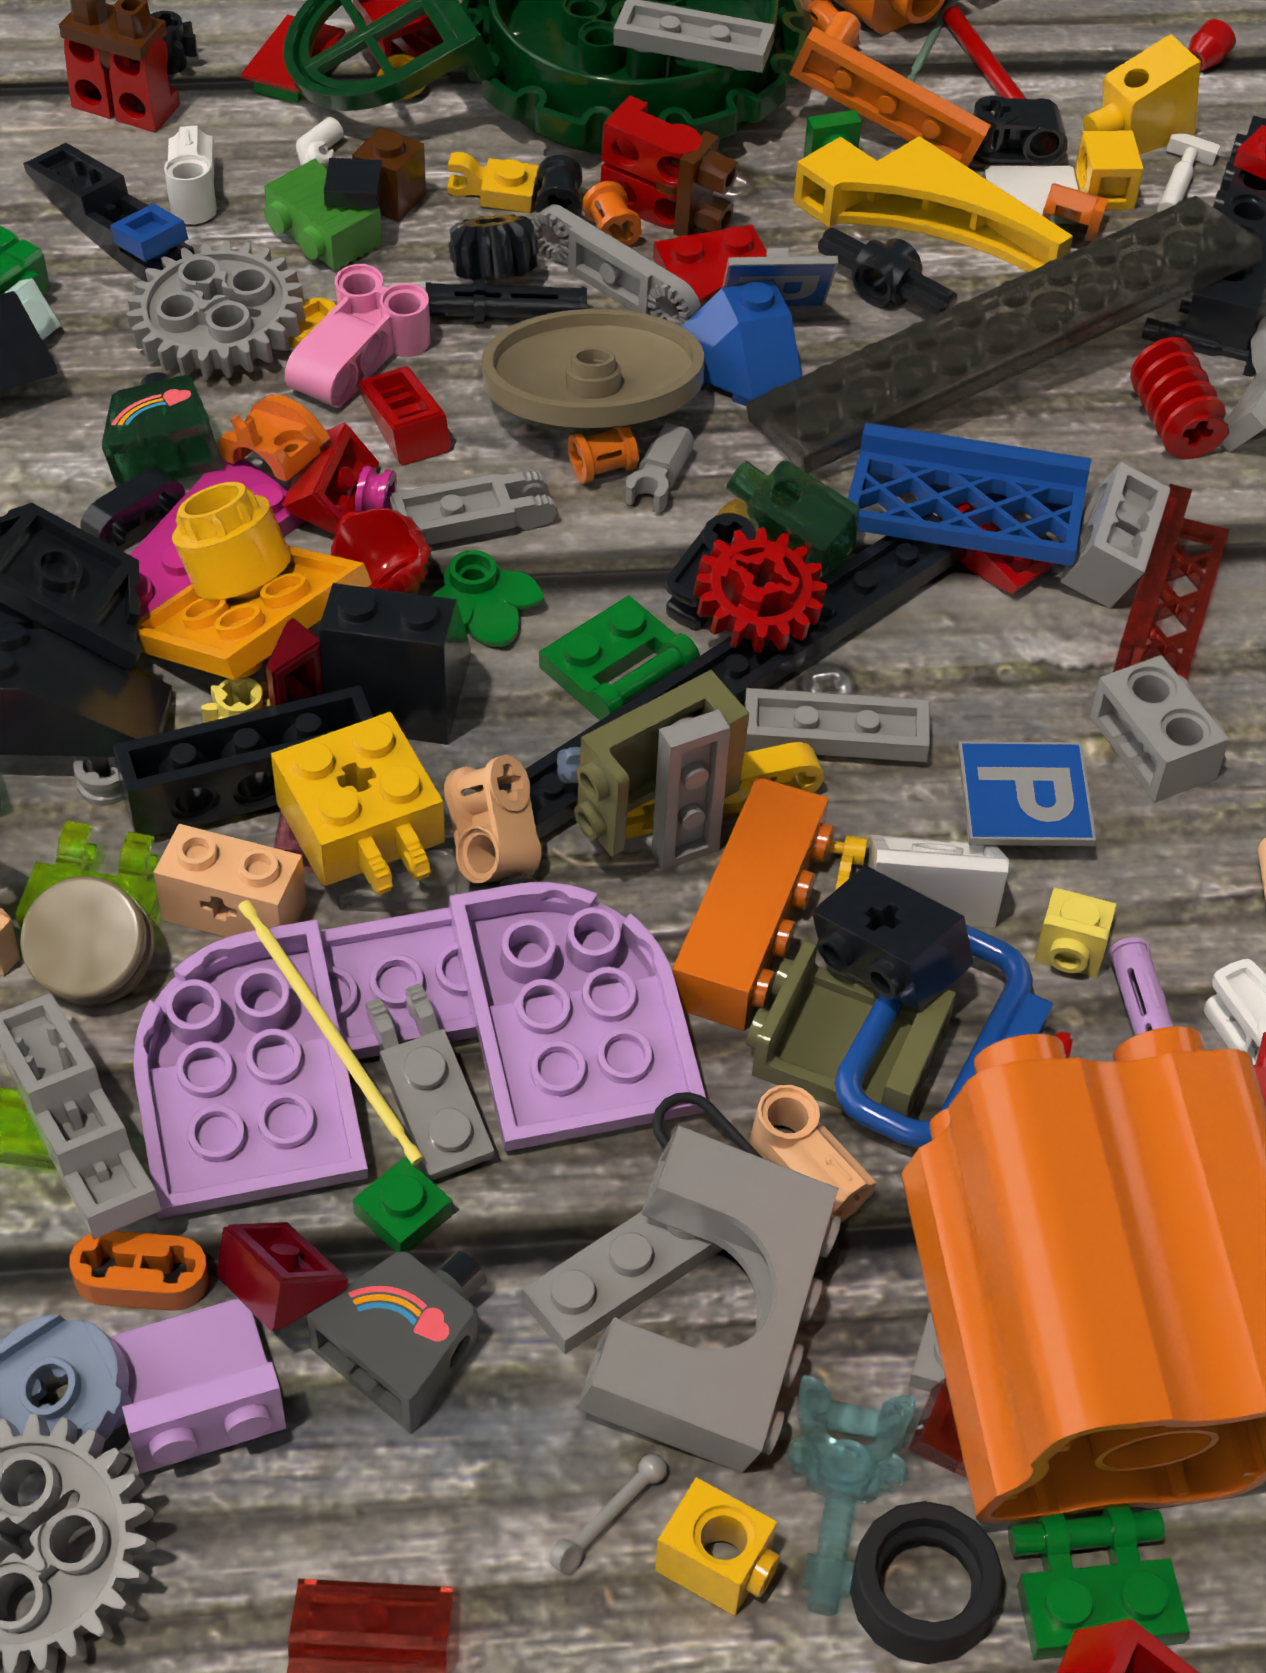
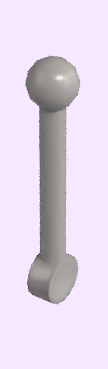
M648 1454L642 1457L638 1464V1473L571 1541L562 1539L555 1544L550 1553V1564L564 1574H569L576 1570L582 1560V1551L649 1483L656 1484L664 1479L667 1474L666 1461L657 1454Z

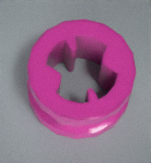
M366 465L361 471L357 484L355 512L375 508L389 509V496L391 493H395L397 488L396 471L386 469L383 474H377L374 467Z

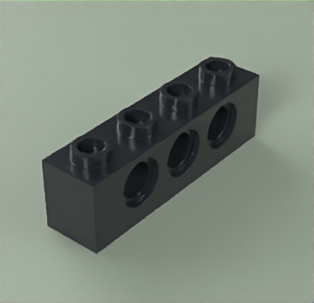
M361 685L114 744L113 750L121 792L136 840L175 831L178 824L192 827L278 805L271 753L373 718Z

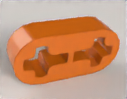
M112 1231L93 1240L91 1234H88L74 1245L70 1254V1270L79 1295L88 1302L99 1305L169 1311L184 1310L197 1304L205 1296L209 1287L206 1255L199 1244L192 1239L182 1236ZM111 1257L115 1259L116 1266L109 1267L105 1277H94L92 1269L99 1268L103 1258ZM174 1264H186L187 1272L180 1274L177 1283L165 1282L164 1274L171 1273Z

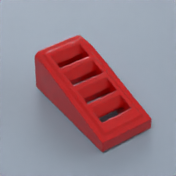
M404 366L357 382L360 395L391 452L401 465H408L450 450L451 442L446 414L409 367Z

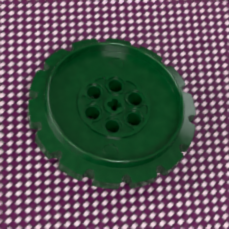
M462 0L461 2L462 8L481 34L498 70V73L482 81V96L504 115L512 120L520 121L537 134L569 148L602 155L604 122L630 95L648 103V114L670 124L690 126L697 130L700 135L707 131L719 136V141L735 134L736 131L748 122L757 123L786 100L787 85H793L798 82V79L789 74L807 38V33L803 30L805 14L799 0H644L774 24V43L763 72L740 71L728 66L702 61H688L680 57L654 52H639L633 48L613 45L614 26L626 0ZM468 62L462 64L471 81L481 82Z

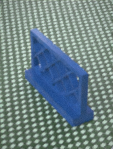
M865 423L860 454L843 513L842 528L1074 566L1091 458ZM910 492L919 499L905 505L897 497ZM967 501L976 510L963 514L954 506ZM878 503L886 512L877 513L860 509ZM1024 511L1033 519L1020 523L1011 515ZM936 513L944 521L939 523L926 521L921 517ZM993 522L1001 531L982 530L979 526ZM1050 531L1063 543L1042 540L1037 536Z

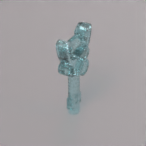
M803 1375L797 1400L799 1429L802 1436H797L790 1442L787 1452V1464L793 1472L807 1474L806 1485L812 1492L825 1497L816 1550L817 1555L807 1554L802 1588L810 1590L807 1607L811 1612L824 1616H833L838 1613L840 1596L848 1597L850 1592L854 1562L845 1561L847 1557L854 1503H869L875 1500L880 1488L893 1492L902 1486L906 1465L902 1457L896 1455V1453L900 1450L910 1430L916 1399L912 1395L896 1396L884 1402L881 1409L830 1400L831 1392L821 1381L809 1375ZM826 1429L873 1438L876 1441L873 1444L861 1445L850 1439L836 1440L826 1433Z

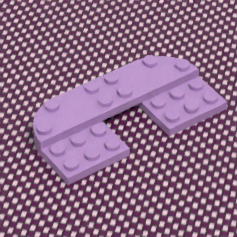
M528 882L449 896L448 908L319 930L316 919L269 928L357 1059L379 1056L381 1051L367 1015L365 1004L368 1001L381 998L384 1005L388 1007L399 1044L421 1037L415 1020L409 1014L405 1001V989L419 983L425 990L433 1008L439 1030L444 1028L449 1042L478 1037L504 1152L652 1123L656 1108L665 1098L675 1093L691 1092L706 1098L675 979L662 948L636 917L630 913L626 918L614 909L598 902V894L568 884ZM256 930L232 935L200 949L174 969L175 977L161 991L155 1002L149 1000L140 1020L134 1044L133 1066L151 1181L156 1189L161 1211L157 1212L158 1219L368 1179V1168L348 1070L258 938ZM689 1102L678 1103L668 1109L663 1121L705 1113V1110Z

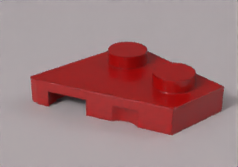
M753 224L733 226L695 235H682L677 238L655 241L653 245L654 262L687 282L697 294L701 305L709 301L722 289L728 257H767L766 249Z

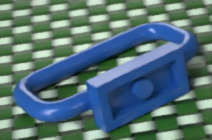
M966 925L972 955L1001 969L1005 974L1006 984L939 1112L949 1107L967 1080L976 1074L973 1061L980 1051L1007 1038L1026 1034H1043L1053 1006L1052 1002L1030 993L1033 984L1030 965L1019 950L1005 941L969 925ZM879 994L838 1068L834 1082L837 1100L845 1113L862 1126L898 1143L919 1148L932 1141L929 1130L930 1120L919 1121L907 1117L873 1101L862 1089V1082L904 1006L903 1002L895 998L887 999Z

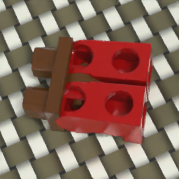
M70 0L71 12L59 24L61 38H64V53L71 107L108 119L115 115L118 122L156 133L180 106L178 88L169 86L166 69L168 48L163 40L167 34L166 21L151 17L147 0H118L114 5L107 4L106 0ZM98 89L101 94V100H95L90 96ZM141 101L144 104L145 113L134 111Z
M630 95L604 122L602 161L604 164L601 166L600 183L604 181L619 183L627 193V206L630 210L635 211L640 219L663 228L674 229L673 234L677 236L691 235L697 227L709 232L725 229L732 220L734 204L713 195V192L725 195L731 189L737 178L739 162L718 153L719 136L707 131L700 135L697 130L690 126L670 124L647 113V102Z

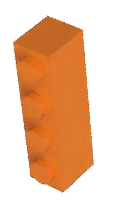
M756 776L672 968L683 1012L744 1031L753 1008L765 1009L776 976V972L769 969L774 957L784 959L788 954L796 928V922L790 920L794 908L806 909L816 876L815 873L810 872L814 860L824 863L833 839L835 826L825 823L829 797Z

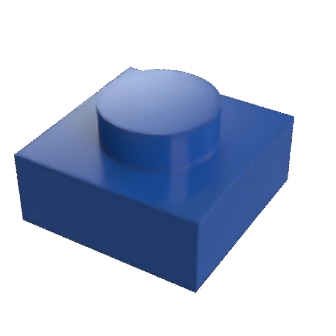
M154 203L110 225L115 244L144 262L163 257L171 248L188 240L184 220Z

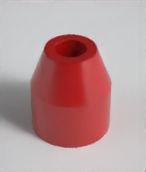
M1209 19L1191 37L1188 50L1201 61L1200 71L1218 65L1235 47L1236 37L1228 24L1219 19Z

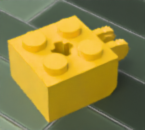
M391 712L271 753L277 804L321 885L327 886L364 873L375 894L381 895L391 891L393 887L392 874L387 863L398 859L403 861L413 880L418 881L429 877L431 872L429 859L424 850L445 842L444 804Z

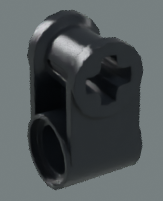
M985 96L975 103L973 115L991 125L973 157L975 161L990 165L1016 163L1044 166L1055 163L1064 156L1068 148V140L1060 110L1053 101L1044 98L1014 99L1000 96Z

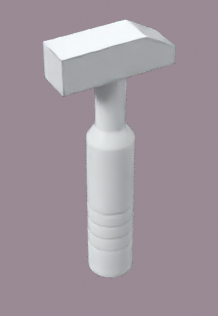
M1189 134L1171 135L1166 151L1183 157L1181 162L1175 165L1158 205L1157 212L1162 218L1173 219L1177 215L1194 173L1192 167L1194 161L1213 166L1220 147L1219 144Z

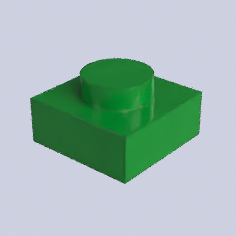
M856 110L807 117L803 158L840 136L859 148L862 121Z
M405 1157L352 1199L354 1214L395 1252H409L453 1215V1200Z

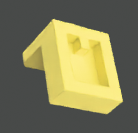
M1053 887L1034 961L1054 966L1063 972L1080 973L1097 978L1117 903Z

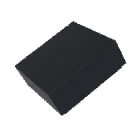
M329 157L324 186L325 206L378 208L383 177L382 160Z

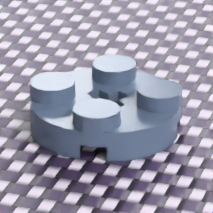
M44 1315L20 1325L0 1342V1419L6 1418L15 1424L21 1435H23L30 1414H38L45 1419L50 1434L61 1417L68 1418L78 1426L77 1440L91 1428L103 1436L106 1441L114 1429L121 1427L126 1422L122 1407L132 1404L131 1395L128 1392L129 1371L127 1363L119 1346L95 1324L84 1319L82 1321L77 1319L65 1320L61 1315ZM56 1376L62 1382L68 1381L65 1395L59 1402L53 1406L48 1403L39 1407L38 1401L47 1394L45 1382L50 1377Z

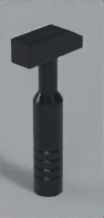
M1147 317L1141 338L1152 341H1159L1169 337L1184 338L1191 344L1194 352L1209 356L1223 355L1246 361L1243 375L1251 377L1256 374L1252 363L1251 346L1246 351L1223 345L1217 339L1185 331L1183 326Z

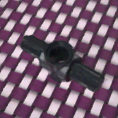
M829 227L818 243V251L824 256H838V263L852 270V281L856 292L870 305L881 307L888 302H892L897 306H901L910 301L940 318H946L951 314L953 307L957 303L958 296L956 292L922 274L923 267L917 251L912 245L902 239L893 238L886 243L873 239L864 244L834 227Z

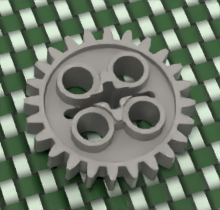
M224 241L220 249L212 251L210 245L204 242L201 245L200 253L194 255L187 248H181L182 259L178 261L164 256L161 258L163 270L147 268L145 273L148 282H135L133 285L136 295L130 296L127 299L130 309L127 312V317L136 348L144 349L148 362L159 359L161 368L165 372L179 364L181 377L184 378L190 375L195 368L201 369L204 380L210 378L214 369H222L226 378L232 377L233 366L241 365L246 371L252 372L254 371L252 360L259 358L271 363L273 362L272 348L287 351L289 349L287 337L299 336L298 322L305 321V300L302 283L298 282L297 271L295 269H287L284 257L272 260L271 252L268 248L253 255L251 243L248 242L238 251L231 249L230 241Z
M30 1414L23 1435L20 1434L15 1424L6 1418L0 1419V1660L2 1658L5 1673H25L30 1656H32L39 1671L56 1673L58 1649L61 1648L71 1658L80 1662L87 1659L83 1636L91 1632L110 1641L114 1635L111 1626L105 1618L109 1611L114 1609L127 1614H133L135 1611L131 1601L121 1593L125 1584L148 1583L150 1578L142 1570L132 1565L134 1555L148 1553L155 1550L156 1547L155 1542L135 1533V1527L153 1518L154 1511L145 1504L129 1503V1500L136 1496L145 1486L143 1480L134 1473L117 1477L128 1461L125 1454L113 1448L100 1455L105 1438L90 1428L77 1440L78 1426L64 1417H61L50 1434L47 1421L38 1414ZM43 1470L46 1477L44 1492L34 1503L21 1507L18 1499L20 1485L27 1476ZM76 1492L79 1493L78 1503L72 1508L65 1509L70 1495ZM92 1525L95 1529L96 1537L93 1549L81 1561L70 1563L66 1552L70 1537L81 1527ZM30 1531L32 1534L29 1539L35 1550L25 1559L21 1557L24 1549L18 1540L23 1533ZM32 1582L35 1587L36 1596L33 1607L21 1619L11 1621L7 1608L11 1594L23 1583Z

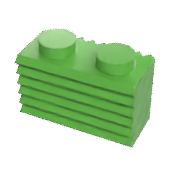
M315 158L264 186L266 200L264 214L274 232L277 234L285 232L299 243L302 251L308 258L312 260L319 258L338 272L341 266L346 267L350 261L355 263L357 257L363 258L366 252L371 254L374 248L379 249L382 244L381 211L379 206L375 209L325 206L324 186L327 169L323 163L319 164Z

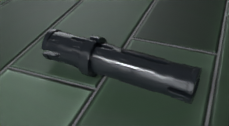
M474 279V284L426 282L425 291L429 296L430 317H474V323H484V318L530 319L549 313L587 309V287L583 286L581 288L485 285V279Z

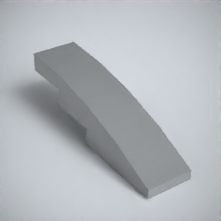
M49 993L0 1012L1 1056L36 1130L93 1240L161 1211L156 1189L131 1149L125 1126L101 1088L96 1067L53 995Z

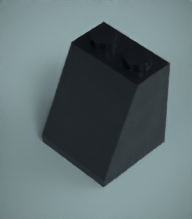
M333 583L319 626L324 694L361 685L373 717L391 712L407 739L448 745L471 657V647L457 600Z

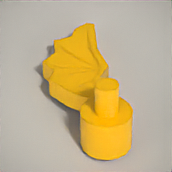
M846 835L845 842L832 840L829 853L842 855L835 890L850 879L852 864L863 866L868 839Z

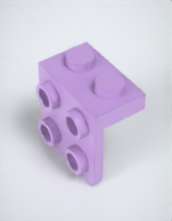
M239 1299L179 1315L111 1337L122 1351L129 1371L128 1392L131 1395L132 1404L123 1406L122 1409L139 1474L286 1429L280 1386L272 1361L267 1363L252 1312Z

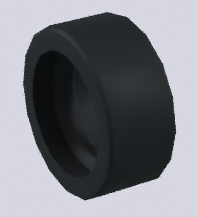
M920 1501L895 1506L872 1522L858 1546L853 1567L850 1595L858 1622L875 1644L899 1659L932 1664L956 1659L980 1642L994 1617L1000 1600L1003 1570L994 1542L977 1521L952 1506ZM920 1543L939 1547L956 1557L969 1573L972 1583L970 1599L963 1611L953 1619L930 1622L911 1618L895 1608L883 1593L880 1582L882 1565L891 1551L897 1547Z

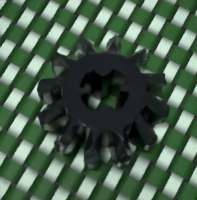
M514 214L479 216V218L465 219L450 228V242H448L450 259L454 265L456 276L462 279H471L473 281L474 279L489 281L509 279V277L523 276L538 266V236H536L531 219L525 216H516Z

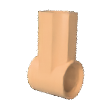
M778 1085L769 1089L760 1099L749 1143L764 1159L839 1188L831 1214L840 1217L841 1222L856 1213L860 1206L873 1194L877 1182L819 1121V1105L810 1093L803 1088L793 1085ZM783 1125L796 1133H784L778 1131L773 1126Z

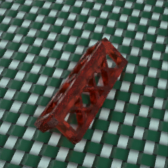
M1170 484L1171 490L1145 573L1140 578L1113 672L1162 655L1176 674L1181 675L1187 680L1229 529L1185 518L1192 489ZM1182 538L1210 545L1212 550L1191 558L1178 543V540ZM1187 576L1198 590L1179 597L1167 582ZM1175 615L1186 631L1167 637L1155 622Z

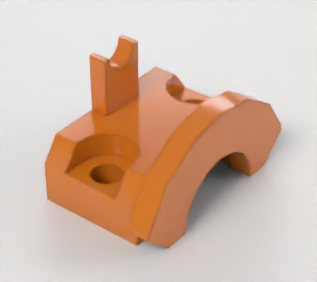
M1054 183L1051 185L1042 216L1050 220L1051 215H1056L1088 225L1084 242L1094 244L1109 199Z
M269 394L252 406L245 422L240 418L239 414L231 418L234 431L228 430L222 435L218 442V447L223 461L231 464L243 460L252 451H255L270 466L275 478L287 482L321 453L320 447L330 439V436L318 419L300 403L284 395Z

